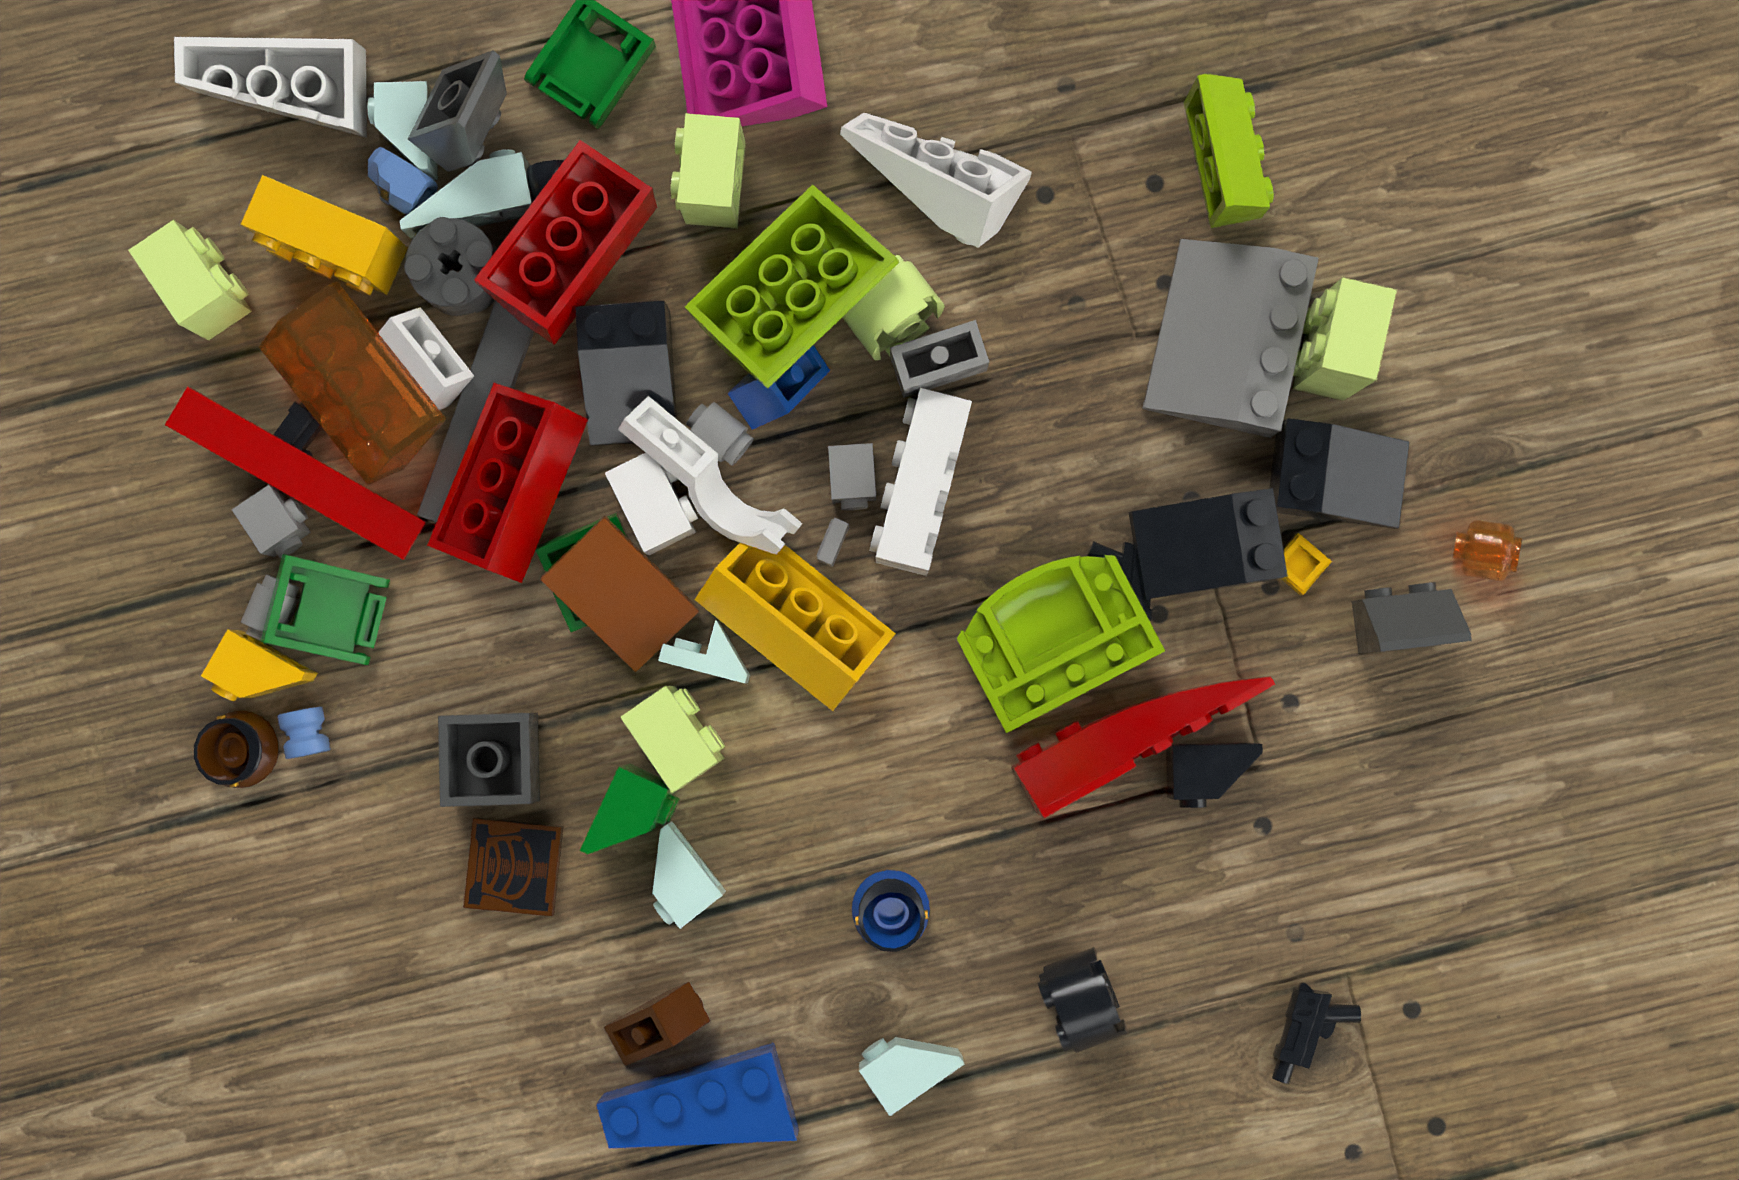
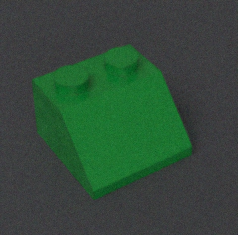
M632 764L619 766L579 851L588 855L650 832L660 824L664 826L666 822H670L680 798L674 796L675 792L672 793L662 778Z

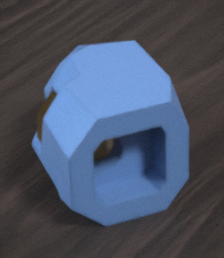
M382 147L374 150L368 159V177L377 185L381 201L405 216L437 192L438 184L432 178Z

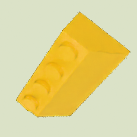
M739 543L715 567L694 599L832 711L840 704L896 634L786 545L777 554H773Z

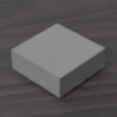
M837 518L831 519L816 555L818 562L833 568L849 530V523Z

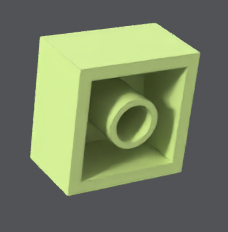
M686 113L684 128L677 127L675 154L679 155L680 172L673 171L671 199H675V208L681 211L686 224L738 229L746 145L740 118Z
M172 220L128 250L177 324L195 334L210 340L252 312L244 300L249 294L242 282L235 274L228 275L221 266L220 262L225 260L219 248L209 237L204 240L194 227L188 230L175 220Z
M664 686L620 718L673 793L725 759L720 752L725 745L711 725L703 728L695 716V713L700 711V708L686 688L678 690L675 686Z

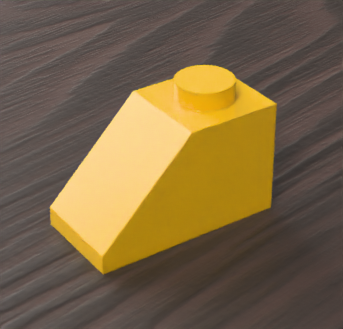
M227 629L201 677L214 683L211 687L213 692L228 700L236 701L237 697L255 698L312 682L318 673L260 640L247 635L244 631Z

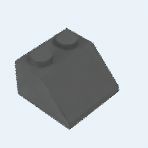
M492 50L442 69L407 139L447 172L465 166H472L480 159L485 149L483 142L489 130L497 124L501 117V110L499 109L507 95L500 55Z
M1436 582L1408 585L1409 594L1393 596L1392 587L1364 590L1365 599L1352 601L1358 654L1472 641L1471 631L1452 589L1437 591Z

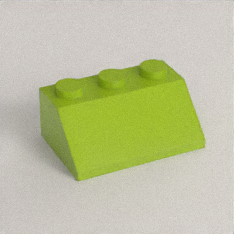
M1212 74L1198 75L1184 101V107L1210 228L1260 219L1270 208L1269 203H1273L1274 193L1269 177L1263 176L1260 161L1264 160V145L1259 134L1254 135L1251 121L1255 117L1253 96L1251 92L1245 93L1243 79Z

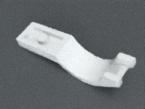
M649 396L623 420L618 428L620 432L688 487L689 497L700 516L714 530L727 538L777 554L785 545L781 538L787 532L794 534L803 524L784 508L775 512L761 511L742 502L722 480L718 468V453Z

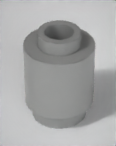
M715 402L708 408L704 404L699 405L686 423L691 428V432L718 453V461L720 463L725 460L731 466L743 456L754 439L746 433L748 428Z
M267 574L262 584L257 583L241 620V623L249 626L246 634L259 640L262 637L276 582V577ZM288 583L279 618L281 623L290 624L299 603V598L296 596L300 587Z

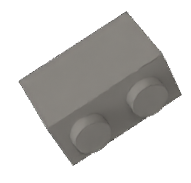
M976 320L890 347V359L903 398L919 393L920 388L930 390L985 372L989 365V359Z

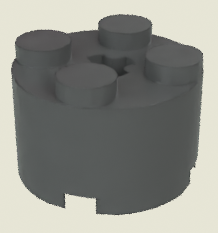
M439 217L415 235L407 251L404 270L416 292L434 308L447 315L462 316L483 311L495 301L474 281L497 250L494 244L478 227L465 220ZM454 263H460L463 266L459 272L450 271L449 269Z

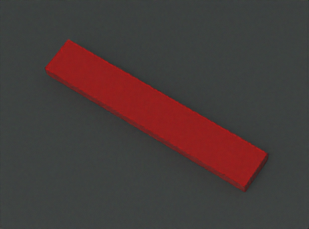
M187 386L165 423V426L402 560L406 559L427 523L425 520L191 387Z

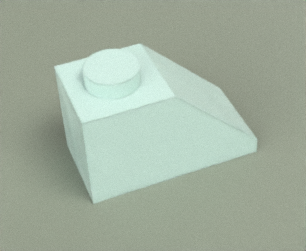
M427 81L374 82V97H369L368 99L370 123L374 124L384 138L411 164L433 180H437V163L407 140L432 91L431 86Z
M671 821L660 829L652 892L657 901L653 903V906L668 925L675 922L681 929L723 896L726 890Z
M898 1037L886 1043L884 1038H882L862 1052L864 1060L859 1062V1072L889 1116H891L963 1066L964 1060L957 1048Z

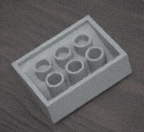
M1181 239L1142 409L1268 438L1280 432L1319 258L1270 247Z

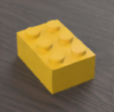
M262 175L241 222L243 227L254 234L251 241L266 248V252L288 262H291L293 258L306 265V269L328 279H331L334 273L335 277L347 282L346 286L368 296H371L373 289L385 295L388 294L408 249L387 227Z

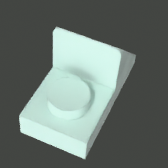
M715 620L706 654L700 653L702 644L679 638L675 639L674 646L662 644L658 660L660 662L748 684L750 674L721 623Z

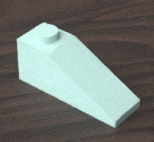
M510 149L491 153L489 159L479 160L402 218L399 221L401 230L412 240L422 228L439 217L465 220L476 227L521 218L534 201L527 175V168L530 166L522 152L516 153Z

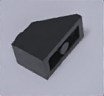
M1172 744V746L1166 749L1167 798L1179 800L1180 808L1207 807L1206 799H1219L1263 753V744Z

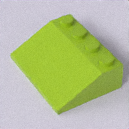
M811 185L684 307L701 329L728 356L768 389L899 263V260L818 188Z

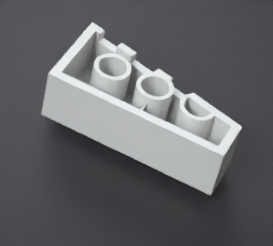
M174 37L175 83L193 92L367 138L366 49L353 39Z
M920 388L917 399L909 397L903 418V423L910 425L906 442L897 441L891 465L899 467L895 484H886L880 508L886 509L888 512L884 527L875 526L869 550L876 552V563L927 576L972 401Z

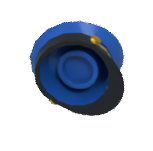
M894 870L874 873L866 878L855 892L852 902V916L856 929L865 942L881 951L897 952L909 948L922 936L928 924L930 912L928 896L923 886L910 874Z

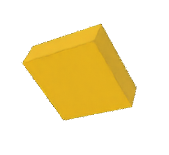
M1296 533L1283 548L1288 577L1280 579L1300 596L1304 595L1332 561L1301 534Z

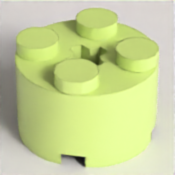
M896 255L899 263L842 317L874 360H881V351L885 350L890 356V347L920 338L929 329V326L925 323L929 316L933 313L938 319L945 307L944 303L913 263L903 261L900 255Z

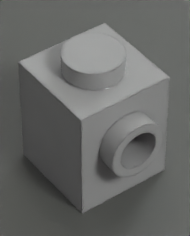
M271 485L266 486L232 509L260 554L272 557L278 555L279 558H282L283 554L290 555L302 546L301 539L311 533L304 523L308 516L301 504L293 497L288 499L284 492Z

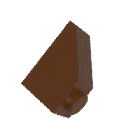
M686 982L604 1026V1029L624 1066L675 1046L709 1023L710 1019L703 1008L701 998L695 993L690 982Z

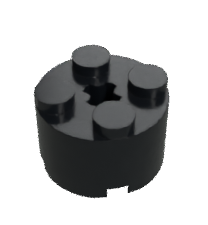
M1095 947L1043 966L1044 973L1039 974L1041 982H1038V986L1047 1009L1055 1006L1058 1016H1056V1021L1058 1025H1055V1029L1064 1051L1074 1049L1078 1053L1128 1034L1125 1020H1120L1116 1010L1120 1006L1102 961H1097Z

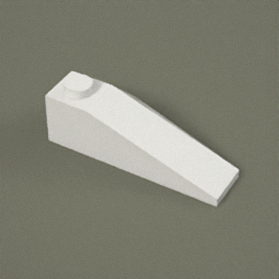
M862 113L841 127L840 131L842 137L938 227L954 235L961 243L974 245L977 248L999 232L1032 174L1031 171L995 153L980 149L978 156L953 149L955 145L953 140L941 137L940 141L924 140L917 137V132L912 127L867 113Z

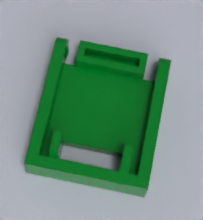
M575 0L527 70L524 80L531 86H535L541 77L545 75L546 77L538 87L539 91L583 120L595 108L590 116L589 124L599 129L651 55L656 44L653 38L597 1ZM597 19L602 20L626 36L620 45L622 52L589 31Z
M283 554L261 641L369 665L370 656L360 652L354 653L353 650L355 644L374 648L387 597L368 593L370 584L378 588H388L390 580ZM289 579L304 582L293 625L279 622Z

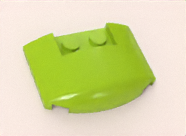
M1104 555L1105 558L1090 556L1068 557L1025 572L1002 586L985 600L976 610L977 612L966 631L961 630L957 641L1006 733L1165 652L1160 639L1115 556Z

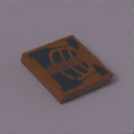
M473 818L463 908L553 916L555 913L564 826Z

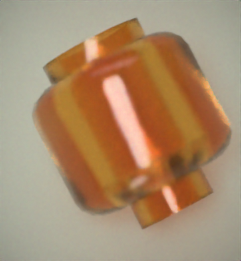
M1474 520L1468 525L1466 533L1457 532L1453 558L1462 560L1461 570L1466 576L1502 581L1508 576L1509 572L1516 573L1522 538L1515 537V530L1511 525Z

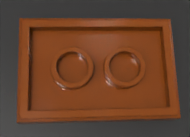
M605 515L540 579L635 672L662 648V644H666L699 612V608Z

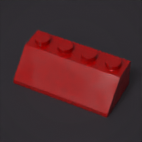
M579 140L474 279L475 283L519 322L555 345L575 319V306H584L657 209L653 188Z
M493 383L427 546L522 583L588 419L556 402Z

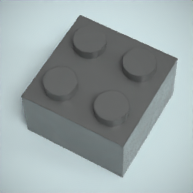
M538 712L438 716L440 807L532 804L540 801Z

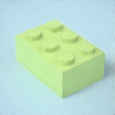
M1342 277L1330 289H1325L1320 298H1315L1311 308L1308 307L1302 332L1305 336L1302 349L1298 351L1293 373V376H1295L1293 389L1344 401L1376 381L1397 290Z

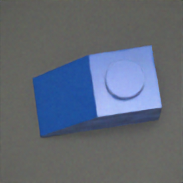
M813 345L768 389L748 373L727 394L753 430L788 414L823 379L830 369Z

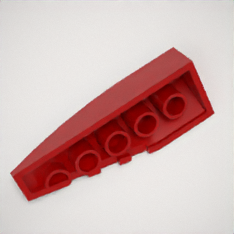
M1271 676L1212 683L1171 692L1127 706L1083 727L1080 726L1078 721H1075L1054 733L1058 741L1043 749L1038 742L1016 754L1019 762L1011 766L1036 813L1042 818H1046L1135 768L1136 764L1133 760L1139 756L1144 759L1164 751L1172 746L1174 742L1173 737L1179 734L1183 737L1196 732L1213 720L1211 716L1218 712L1222 715L1235 709L1272 687L1275 683Z

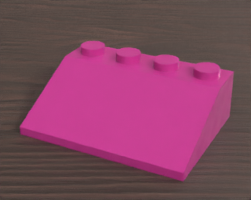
M671 0L688 114L740 118L741 126L792 119L827 108L812 0Z

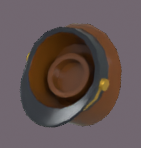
M233 711L218 716L198 733L194 743V760L201 774L209 781L230 788H246L258 784L272 772L278 759V740L274 729L264 718L248 711Z

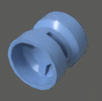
M323 707L308 708L277 715L279 728L285 732L286 737H290V740L286 741L283 746L285 759L331 750L329 738L324 734H319V730H322L321 725L325 720Z

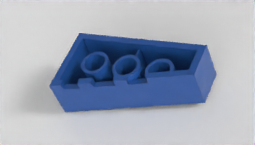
M774 1043L606 1092L596 1104L609 1148L797 1141L799 1132Z

